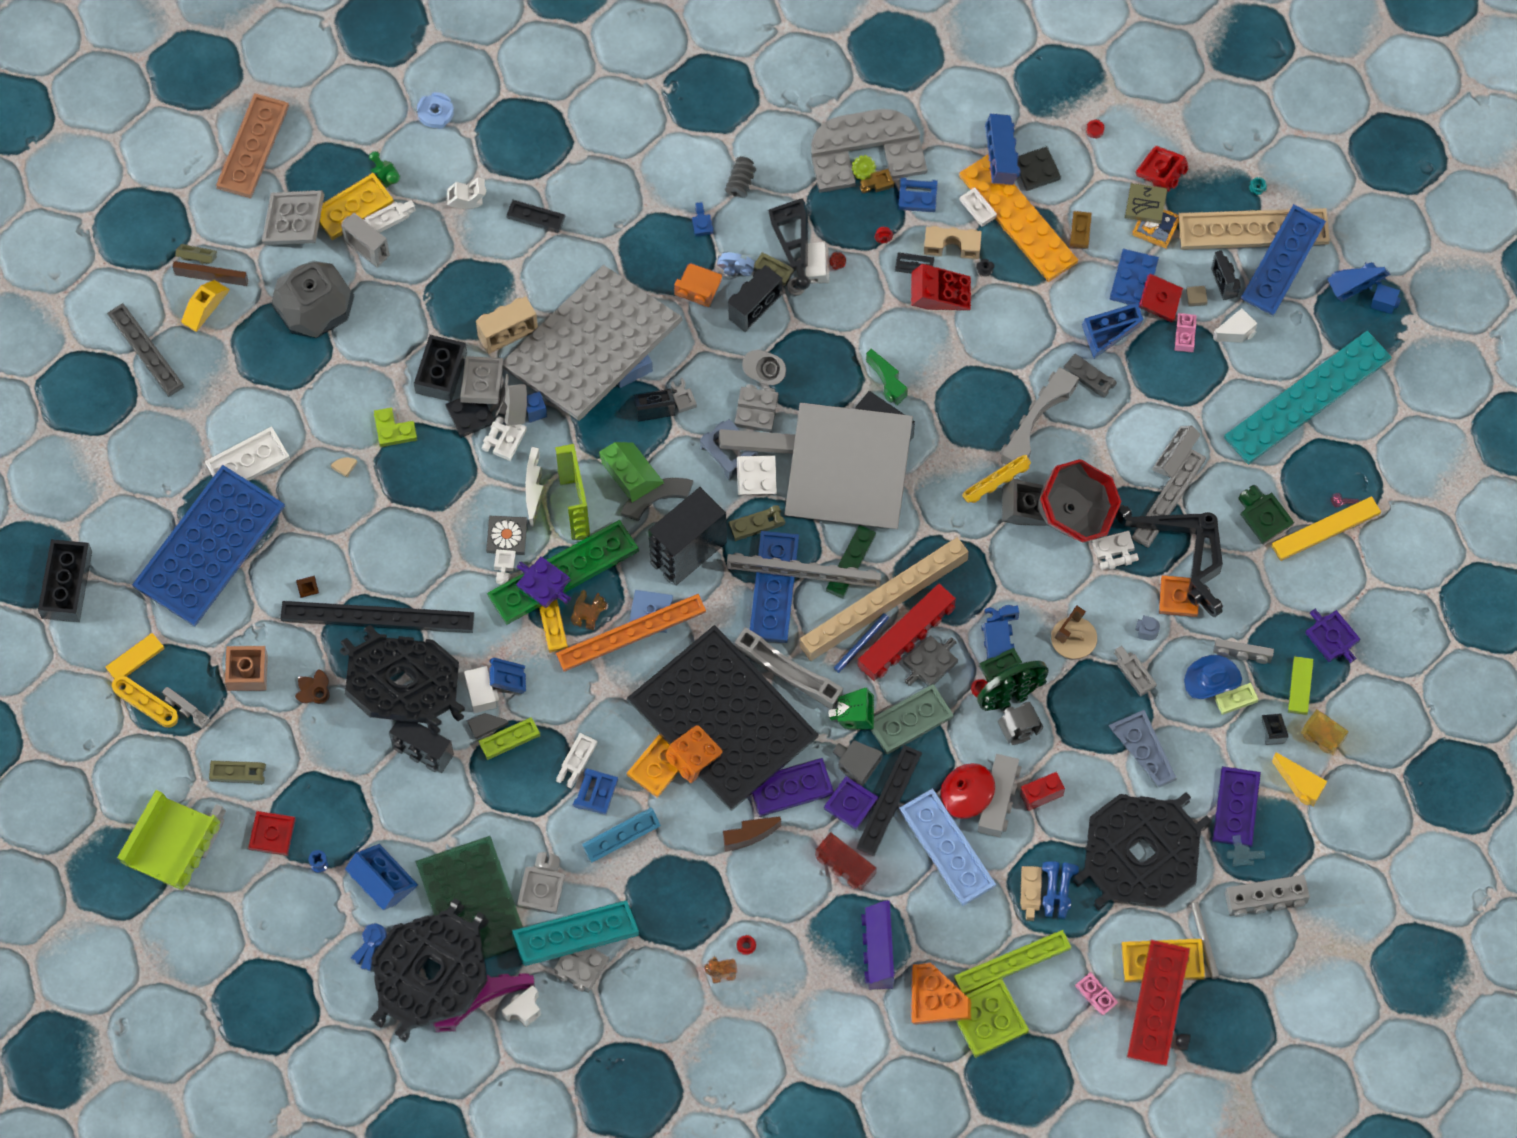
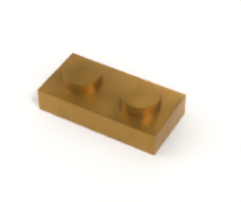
M1073 211L1070 247L1088 249L1092 212Z

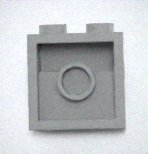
M754 385L741 387L734 424L740 428L772 433L778 393L772 388L759 390Z
M592 948L562 956L554 971L556 977L561 981H569L575 989L581 992L585 990L589 993L610 958Z

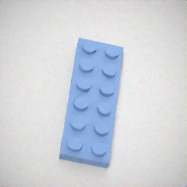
M933 789L899 808L900 813L962 906L996 887V883Z

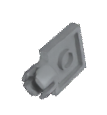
M540 852L537 855L535 865L533 867L526 866L517 905L557 914L565 874L558 872L559 856L550 853L549 862L547 863V852Z

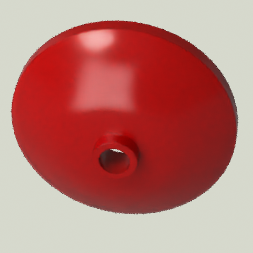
M976 763L961 765L954 769L944 780L940 791V800L951 816L960 819L974 817L984 811L992 801L995 793L994 777L983 765Z

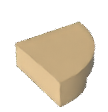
M341 458L332 463L331 468L348 477L358 462L353 458Z

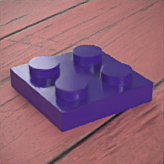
M845 777L825 804L824 810L857 830L878 801V797L853 780Z

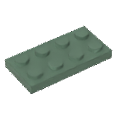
M932 684L874 716V729H871L886 755L951 720L954 715L935 685Z

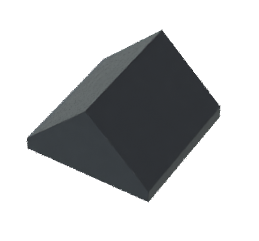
M671 388L634 394L638 422L676 416L675 401Z

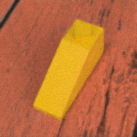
M1276 752L1272 760L1274 766L1295 796L1303 804L1314 807L1328 781Z

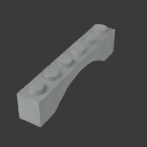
M1061 367L1056 372L1053 371L1051 373L1048 385L1046 387L1043 386L1039 392V399L1032 402L1029 407V414L1022 417L1019 423L1021 426L1018 430L1015 429L1012 432L1009 444H1005L1002 447L1000 454L1003 464L1007 465L1022 455H1027L1030 459V434L1036 421L1049 408L1069 400L1078 386L1079 377Z
M746 627L734 642L735 647L743 655L829 709L835 707L838 698L843 694L842 687L793 662L773 648L762 637Z

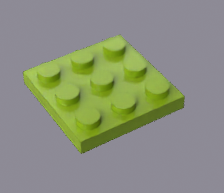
M1002 978L967 994L966 996L971 1000V1019L956 1021L975 1058L1029 1033V1029Z

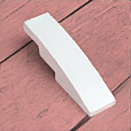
M531 447L525 482L526 504L531 527L535 525L544 495L543 485H539L542 470L541 467L537 466L540 453L539 448Z

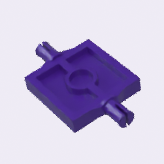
M541 556L530 567L522 561L519 562L517 569L521 570L524 576L516 584L517 588L536 602L547 608L557 598L565 604L571 600V597L563 592L565 586L571 581L568 575Z
M1316 608L1312 610L1309 614L1315 619L1316 623L1306 630L1305 634L1328 662L1342 655L1350 663L1354 662L1357 658L1350 649L1360 642L1359 636L1337 610L1323 617Z

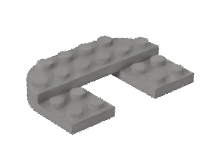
M877 109L842 115L823 123L814 134L811 145V158L819 193L855 186L848 151L883 145L888 169L893 180L927 174V166L920 142V133L915 123L906 115L891 109Z

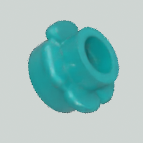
M1261 177L1254 178L1250 181V191L1256 195L1263 194L1267 190L1266 181Z

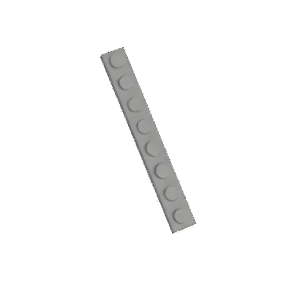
M740 553L728 554L727 569L880 587L881 573H877L875 570L861 571L853 567L845 569L839 568L836 565L820 566L818 563L804 564L797 560L788 562L782 561L779 558L764 559L757 555L748 557Z

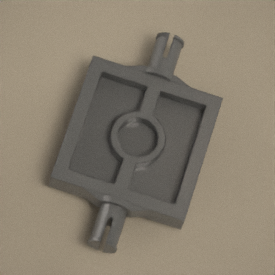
M930 635L903 660V663L912 672L905 680V683L911 686L919 679L928 686L935 685L958 663V659L949 651L957 644L956 640H953L951 637L943 645Z

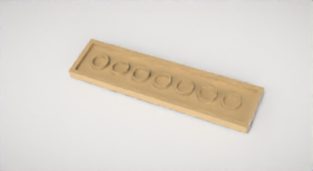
M1290 209L1179 213L1181 250L1269 247ZM1304 209L1326 221L1314 245H1328L1330 237L1327 209Z

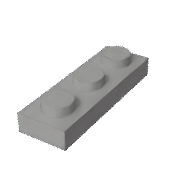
M1216 639L1213 653L1223 657L1234 656L1239 660L1250 659L1266 664L1271 663L1274 649Z

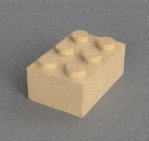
M526 296L517 298L506 306H500L492 313L483 314L476 320L478 337L488 354L532 334L538 328L536 312Z

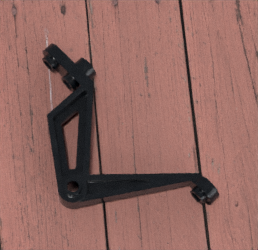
M1120 505L1115 517L1124 526L1196 535L1187 597L1195 606L1200 603L1212 617L1220 615L1223 605L1218 598L1211 594L1210 589L1205 585V583L1220 574L1223 566L1216 515L1205 512L1201 514L1132 517L1130 508ZM1209 538L1212 565L1201 571L1204 540Z

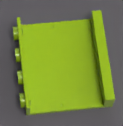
M569 444L555 447L560 485L576 484L580 505L569 506L568 514L571 539L582 540L590 536L588 508L575 445Z
M155 790L117 858L123 865L183 891L184 887L189 884L194 869L199 866L203 853L208 850L212 837L219 831L221 822L215 815L209 817L170 800L163 792Z

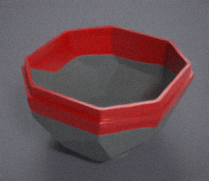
M1078 459L1054 467L1044 483L1038 509L1046 524L1059 533L1083 543L1107 536L1120 507L1121 499L1113 477Z

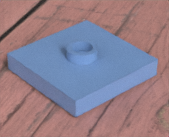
M635 590L629 622L672 605L673 595Z

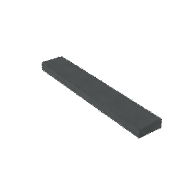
M122 303L107 312L110 319L167 396L170 397L183 389L184 384L126 306Z

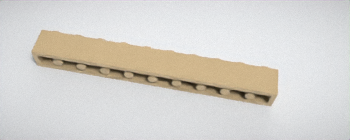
M956 537L801 637L800 648L810 661L816 659L879 618L883 613H887L966 562L969 551L959 538Z

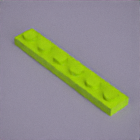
M1061 930L954 975V980L958 988L964 994H967L996 980L1003 979L1071 950V945L1064 931Z

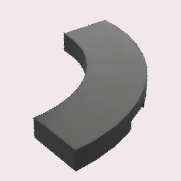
M686 478L662 479L664 484L636 501L631 502L628 499L621 511V516L639 521L646 509L657 500L662 498L685 499L689 496L693 480Z

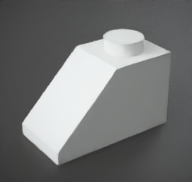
M1241 308L1215 330L1213 339L1220 342L1242 343L1246 339H1251L1256 334L1257 322Z

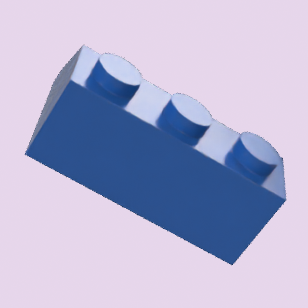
M380 844L356 852L345 868L350 876L383 910L396 906L418 886L411 876Z

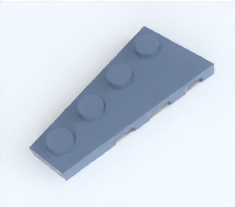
M1145 710L1109 725L1111 731L1159 788L1177 780Z

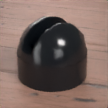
M1186 1033L1179 1034L1176 1038V1045L1180 1049L1188 1050L1191 1035Z

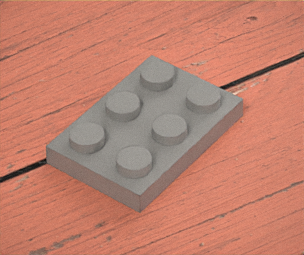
M466 356L461 402L499 404L503 358Z

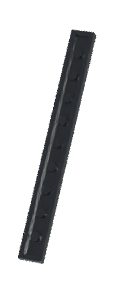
M282 601L280 619L283 622L350 626L371 625L372 627L473 633L475 614L474 612Z

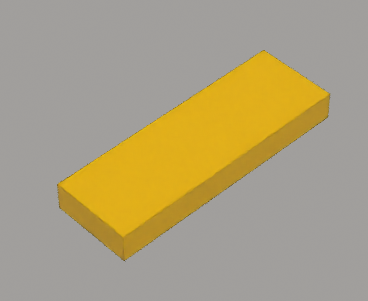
M557 599L552 601L547 608L540 606L539 610L549 653L568 648Z
M151 633L108 664L106 669L114 679L118 676L127 677L165 648L156 636Z

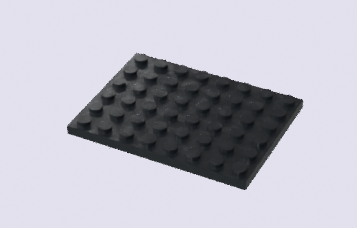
M713 625L627 697L631 705L669 745L698 725L722 749L721 756L700 770L698 776L730 811L735 809L819 737V734L716 625Z

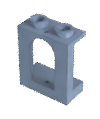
M728 419L725 422H720L711 433L708 432L702 436L700 449L708 451L724 469V475L730 480L737 475V458L731 462L714 443L719 438L720 429L740 431ZM745 450L740 456H758V451Z

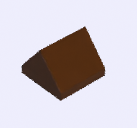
M315 575L296 580L300 598L319 593Z

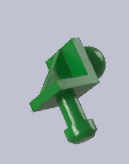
M378 151L371 152L369 159L376 165L371 170V173L378 175L386 188L391 184L398 183L401 176L392 162L382 161Z

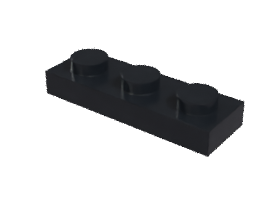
M512 199L507 212V219L560 233L565 220V214Z

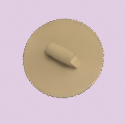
M1067 618L1060 620L1054 626L1051 633V642L1054 649L1060 655L1069 659H1080L1089 655L1097 644V632L1094 626L1083 618L1079 622L1071 618L1065 626V629L1071 632V634L1063 644L1054 638Z

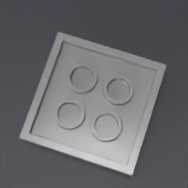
M322 191L271 193L262 238L263 244L315 243L324 193Z

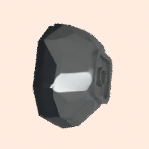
M313 260L291 269L277 279L271 305L290 333L318 338L349 319L355 296L333 264Z

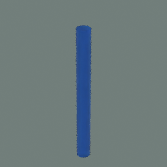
M883 613L835 665L834 670L840 673L889 619L887 614Z

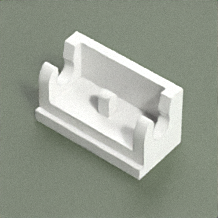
M825 242L808 244L806 276L809 277L812 284L830 283L829 250Z

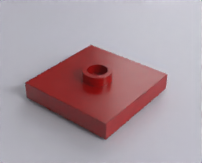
M1149 274L1139 308L1172 322L1175 319L1183 288L1153 274Z
M256 811L248 849L288 856L296 818Z

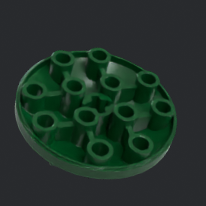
M1014 647L1002 652L994 658L992 657L979 663V667L988 683L979 693L977 702L980 708L985 711L997 709L1004 711L1011 707L1009 701L1014 696L1018 703H1022L1028 699V695L1034 690L1046 684L1049 669L1043 661L1037 660L1023 663Z

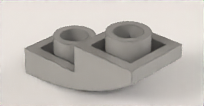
M526 385L507 386L504 401L507 404L504 422L507 426L524 424L527 407Z

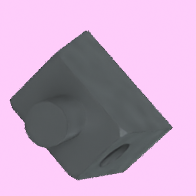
M853 741L848 748L838 743L833 751L835 755L841 758L838 762V768L862 787L882 760L881 751L857 741Z

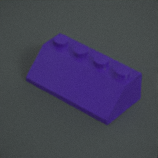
M886 900L865 907V914H861L862 926H866V933H862L863 945H867V952H863L864 964H868V971H864L865 983H869V990L893 989L894 984L890 900Z

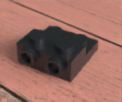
M1222 250L1216 251L1211 270L1223 301L1238 297L1241 285L1239 279L1235 278L1234 266L1232 262L1229 263L1228 257L1224 256Z

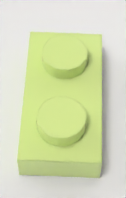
M1251 683L1215 695L1214 698L1222 715L1255 704L1259 700Z

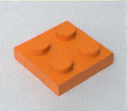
M1161 576L1159 614L1198 616L1199 604L1193 605L1187 597L1190 578Z

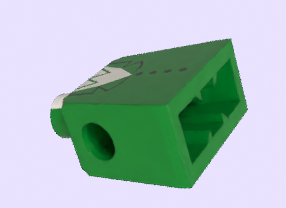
M866 687L840 696L838 698V708L829 710L830 720H838L844 729H874V695Z

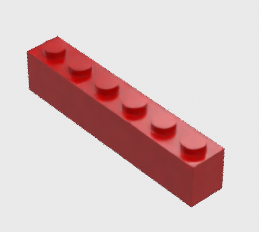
M938 584L858 659V667L873 681L878 677L881 679L888 672L887 669L891 665L895 666L905 652L909 653L919 639L923 640L927 636L928 630L940 624L941 618L945 614L949 615L953 612L956 598L941 584Z

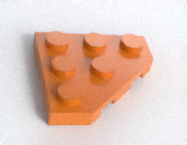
M932 963L912 965L911 1023L916 1025L971 1019V1000Z

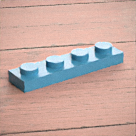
M649 808L582 845L590 862L593 863L661 825L654 810Z

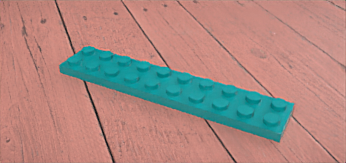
M1366 331L1226 433L1224 439L1249 465L1391 361L1392 356Z

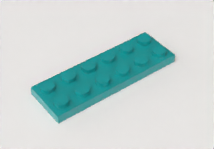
M627 900L513 930V937L524 967L639 936V930Z

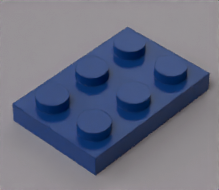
M1123 249L1110 300L1129 305L1138 303L1139 306L1147 276L1149 274L1155 275L1159 257Z

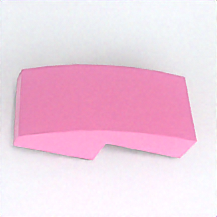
M1178 313L1175 338L1176 351H1194L1197 315Z
M1091 972L1074 985L1101 1015H1104L1118 1003L1106 987L1103 988Z

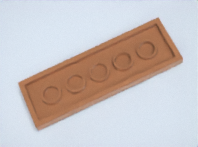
M254 93L216 183L217 189L252 198L289 108L288 102Z

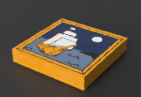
M1164 209L1161 224L1138 220L1132 235L1167 249L1179 223V215Z

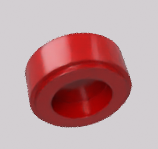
M1094 119L1087 123L1086 133L1089 137L1096 139L1104 134L1105 126L1102 121Z

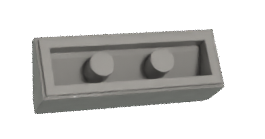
M1180 426L1152 470L1162 475L1173 477L1200 437V433L1193 426Z

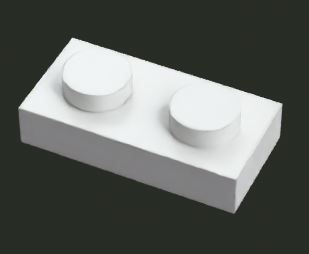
M976 188L960 197L961 203L981 227L996 218L997 213Z

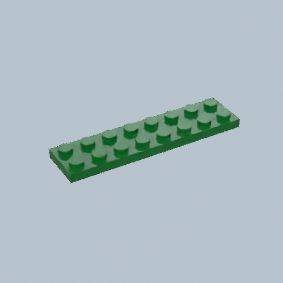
M618 520L547 559V561L570 577L571 581L565 586L563 591L566 593L639 552V547L622 522ZM524 573L487 593L488 598L506 625L542 606L517 588L516 584L524 576Z

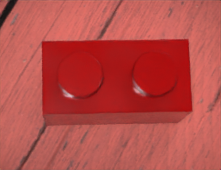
M1056 771L1021 786L1020 796L1027 810L1030 811L1063 797L1065 787Z

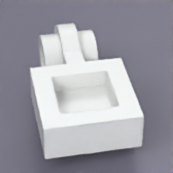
M496 549L494 570H501V572H497L496 584L501 586L509 581V573H506V571H514L516 551Z

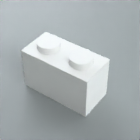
M487 666L464 671L474 714L497 708L496 701H499L497 689L493 690L492 686H490V672L488 673Z

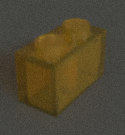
M1317 709L1303 726L1301 732L1307 741L1316 743L1323 752L1332 755L1336 753L1349 733L1348 730Z

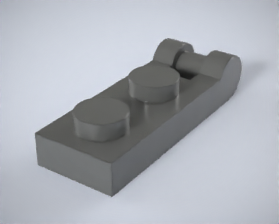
M1076 353L1063 368L1079 377L1080 382L1103 398L1109 394L1110 388H1114L1117 384L1115 379L1110 376L1108 377Z

